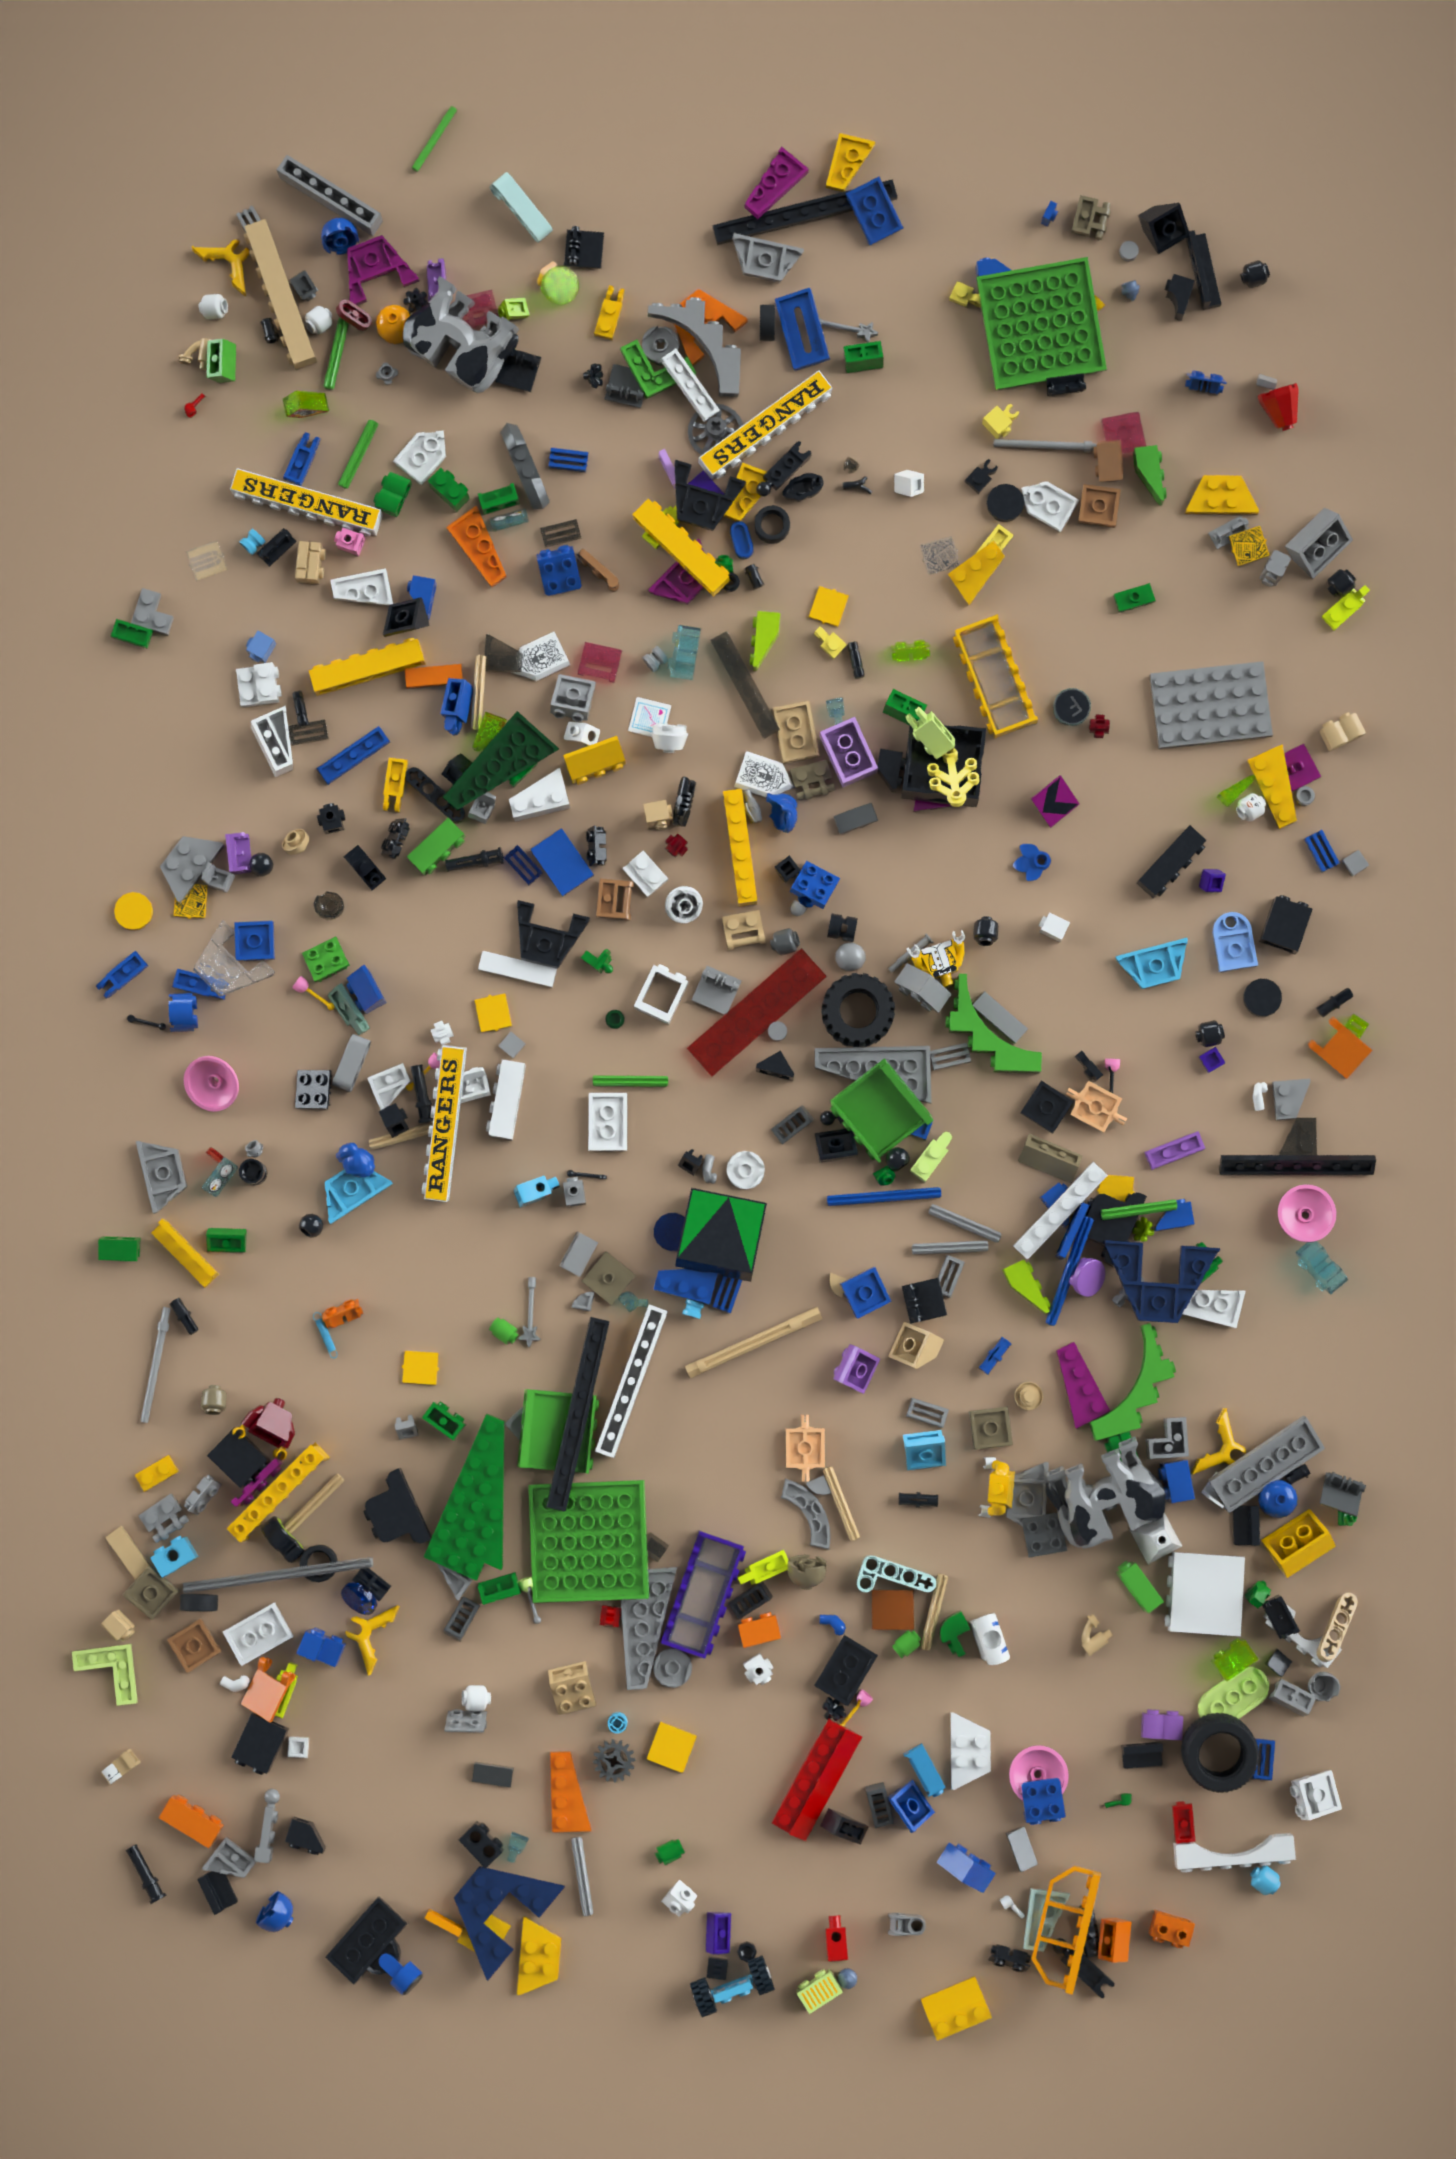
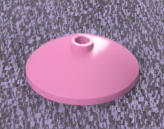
M213 1056L199 1057L191 1062L185 1071V1090L189 1098L200 1108L207 1111H221L228 1108L236 1100L239 1092L237 1076L231 1066L222 1059Z
M1299 1185L1286 1192L1280 1200L1278 1220L1284 1232L1291 1238L1300 1242H1315L1324 1238L1332 1230L1336 1221V1207L1332 1198L1323 1189L1313 1185ZM1302 1213H1307L1308 1218L1304 1219Z
M1036 1745L1025 1748L1012 1761L1009 1771L1010 1784L1015 1794L1022 1801L1021 1784L1023 1782L1059 1778L1062 1794L1067 1787L1069 1778L1067 1765L1064 1759L1049 1747ZM1040 1771L1041 1776L1038 1778L1035 1777L1034 1772Z

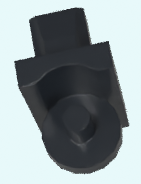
M367 1567L361 1568L352 1579L353 1582L379 1602L392 1586Z

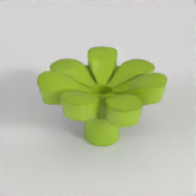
M1141 1217V1221H1136L1135 1225L1137 1228L1134 1227L1132 1233L1136 1234L1134 1240L1146 1242L1147 1236L1154 1235V1229H1151L1153 1226L1152 1222L1147 1221L1145 1217Z

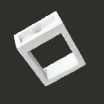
M659 964L658 967L653 965L637 998L634 1009L669 1025L689 983L686 980V976L677 972L674 975L668 972L669 969ZM656 973L681 984L668 1013L642 1002Z

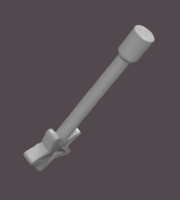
M819 318L821 326L858 332L857 337H865L867 343H869L870 337L878 336V332L872 329L873 322L867 326L860 323L859 328L823 321Z
M528 1277V1328L523 1326L524 1334L518 1338L519 1340H526L528 1347L531 1346L533 1340H540L535 1335L537 1327L532 1328L534 1288L536 1287V1278Z

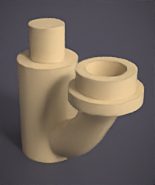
M202 338L201 341L193 343L184 354L179 355V362L190 365L193 361L191 355L199 350V369L206 371L207 341L211 339Z
M1093 1614L1087 1616L1088 1621L1082 1633V1647L1089 1656L1109 1643L1107 1640L1113 1636L1108 1629L1104 1633L1100 1631L1090 1639L1092 1627L1097 1628V1625L1100 1624Z

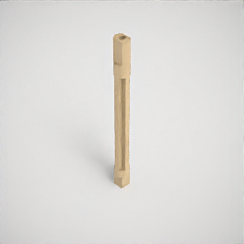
M815 1307L708 1357L686 1365L685 1368L689 1377L693 1378L782 1336L822 1320L818 1307Z

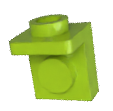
M525 298L504 299L498 307L499 317H504L508 321L510 319L527 318L529 311Z

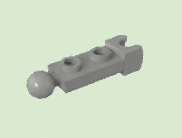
M275 1789L267 1790L264 1795L267 1806L265 1807L260 1845L255 1849V1862L269 1863L272 1861L274 1847L270 1846V1844L274 1843L275 1831H272L273 1823L276 1824L278 1819L275 1804L280 1799V1794Z

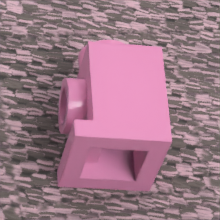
M342 528L341 532L337 531L334 539L337 542L336 546L338 549L356 556L360 555L366 540L364 534H359L346 528ZM346 537H350L351 541L346 542Z

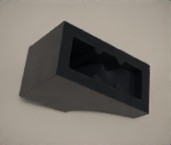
M1173 274L1172 279L1167 280L1164 290L1168 291L1166 298H1169L1174 304V319L1182 321L1195 280Z
M830 1808L827 1809L820 1825L833 1835L860 1845L869 1828L866 1824Z

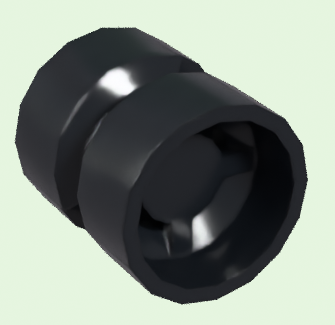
M832 913L827 938L838 939L842 937L843 941L853 942L858 918L850 916L843 918L842 915ZM842 924L848 925L846 932L841 931Z
M247 1159L239 1167V1176L250 1185H260L267 1178L266 1166L256 1159Z

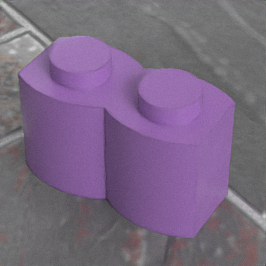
M1147 1709V1713H1142L1141 1737L1182 1740L1183 1716L1178 1715V1711L1167 1710V1714H1159V1710Z

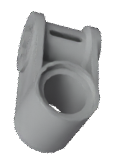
M888 1914L890 1918L889 1935H921L925 1931L926 1923L921 1915ZM914 1920H919L922 1923V1927L916 1930L912 1928L911 1923Z

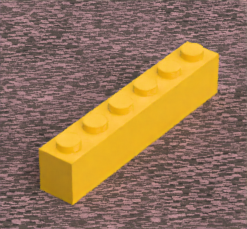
M647 499L632 514L633 520L714 597L729 582V572L723 566L719 567L715 563V558L710 553L705 554L701 550L702 546L696 540L692 541L688 537V532L683 527L678 528L674 524L675 520L669 514L665 515L661 511V506L656 501L652 502Z
M408 638L401 644L391 643L386 645L384 649L378 650L375 648L368 650L367 654H353L349 656V659L343 661L336 659L331 661L329 665H316L312 667V670L308 671L314 692L319 696L402 672L407 668L426 665L419 640Z
M742 789L723 791L738 907L757 905Z

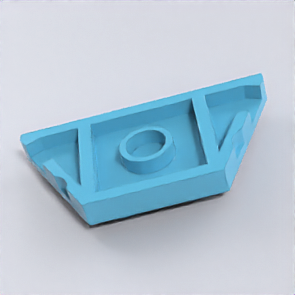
M1183 938L1118 955L1115 959L1142 989L1179 980L1181 977L1188 939Z
M344 1169L325 1181L329 1223L333 1224L393 1185V1182L375 1171L367 1177H355L346 1174Z

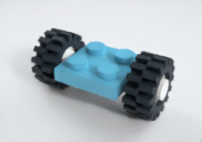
M763 1956L747 1961L751 1975L749 1974L717 1986L713 1990H710L705 1977L691 1982L690 1987L701 2017L716 2013L715 2003L717 2002L723 2004L731 2001V1997L739 1994V1997L749 1994L750 1990L753 1989V1982L759 1995L774 1991L771 1975Z

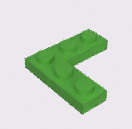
M638 340L620 348L646 399L677 385L666 368L654 372ZM683 358L692 370V372L696 375V371L693 365L691 364L689 358Z

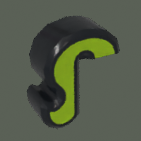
M273 1516L261 1526V1531L268 1542L289 1563H293L304 1553L303 1546L283 1527L281 1520L277 1516Z

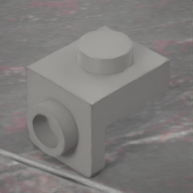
M487 792L478 797L472 805L468 817L486 824L494 809L496 796Z
M208 863L207 867L203 870L201 880L208 887L227 893L235 875Z

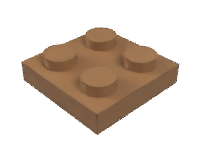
M1083 484L1078 523L1115 528L1121 489Z
M202 1618L167 1639L187 1673L222 1652Z

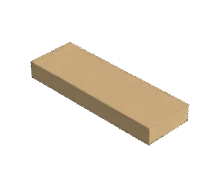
M120 1526L105 1537L136 1580L150 1564L124 1527Z

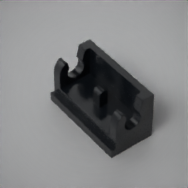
M1276 1595L1264 1602L1262 1607L1279 1639H1286L1289 1635L1300 1632L1281 1595Z

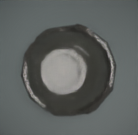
M328 891L321 896L317 895L313 903L315 912L325 920L338 918L342 915L345 908L342 897L337 893Z

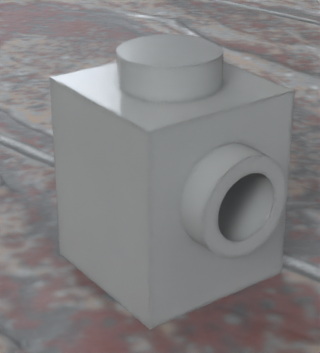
M578 1177L568 1178L567 1182L563 1183L566 1206L586 1204L583 1181L578 1180Z

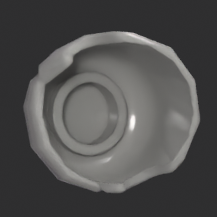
M844 943L836 951L835 961L841 969L854 971L863 966L866 961V953L856 943Z
M1323 1671L1314 1674L1310 1678L1308 1690L1310 1694L1316 1696L1317 1701L1329 1702L1331 1698L1339 1695L1340 1684L1338 1679L1331 1673Z

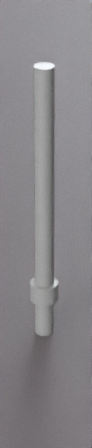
M994 439V447L1083 450L1085 453H1091L1094 451V447H1097V443H1092V441L1075 443Z
M163 1307L161 1320L157 1325L158 1335L140 1422L148 1423L165 1335L170 1325L168 1320L171 1308Z

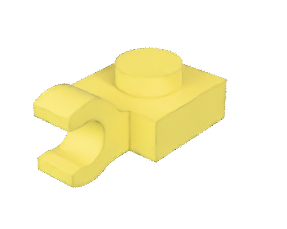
M957 281L949 300L964 307L971 303L981 308L979 294H973L974 288Z
M820 626L814 633L823 642L820 648L832 659H835L847 646L834 632L829 636Z

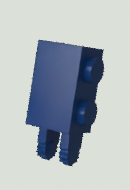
M448 678L440 712L445 717L444 729L453 736L459 734L462 723H467L473 696V686L465 679Z

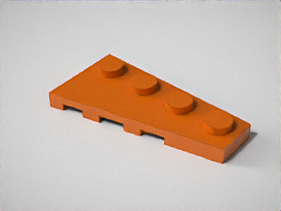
M477 505L447 526V530L491 588L507 577Z
M550 1752L552 1832L592 1831L571 1752Z

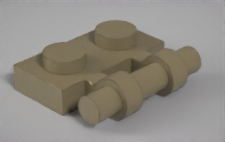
M1080 195L1071 233L1089 237L1092 230L1096 232L1095 239L1102 240L1103 234L1106 233L1107 227L1105 225L1107 218L1110 217L1111 211L1109 209L1111 204L1104 202L1103 207H1097L1099 199ZM1095 215L1100 216L1098 223L1093 222Z
M827 760L790 769L795 789L803 788L802 792L797 793L798 800L805 798L809 800L813 796L820 794L824 796L828 795V792L835 791L833 783L829 785L825 783L826 780L832 779ZM819 782L820 787L809 789L808 785Z

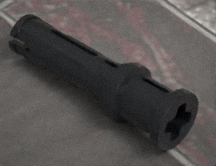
M501 847L491 851L482 850L480 854L445 860L447 872L479 865L488 867L489 864L499 862L504 864ZM472 860V862L457 865V863Z
M423 1064L410 1066L417 1097L415 1107L418 1108L420 1118L418 1123L433 1121V1118L430 1117L432 1102L429 1100Z
M136 1844L127 1849L126 1852L143 1882L142 1889L146 1890L150 1898V1904L167 1896L166 1893L162 1892L158 1884V1878L153 1877L138 1845Z

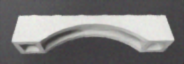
M1092 1162L1013 1246L1028 1260L1108 1175Z
M1291 1833L1271 1834L1256 1847L1235 1854L1212 1852L1194 1842L1173 1843L1175 1867L1180 1869L1181 1872H1192V1868H1200L1201 1871L1212 1870L1214 1866H1220V1869H1230L1232 1865L1238 1864L1240 1867H1251V1863L1267 1866L1271 1865V1862L1279 1861V1864L1291 1863L1290 1860H1296L1294 1836Z

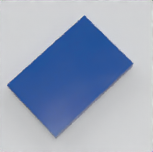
M880 177L845 194L869 245L903 229L902 223Z
M562 828L530 849L562 897L594 876Z
M1083 1202L1076 1208L1055 1254L1056 1258L1061 1260L1066 1258L1088 1210V1204Z

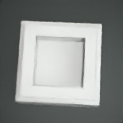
M290 1736L287 1757L308 1758L309 1737Z

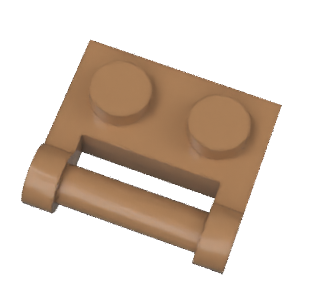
M600 879L596 917L631 920L629 912L631 890L634 888V882ZM618 887L624 888L622 913L616 912Z

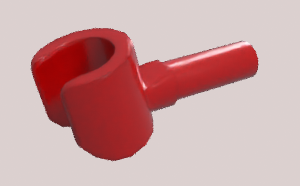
M203 393L195 401L185 405L184 410L189 418L197 413L194 407L205 397Z

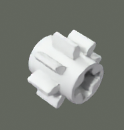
M443 1021L434 1023L435 1028L431 1029V1033L435 1043L441 1042L442 1045L450 1043L449 1038L454 1035L449 1023L444 1024Z

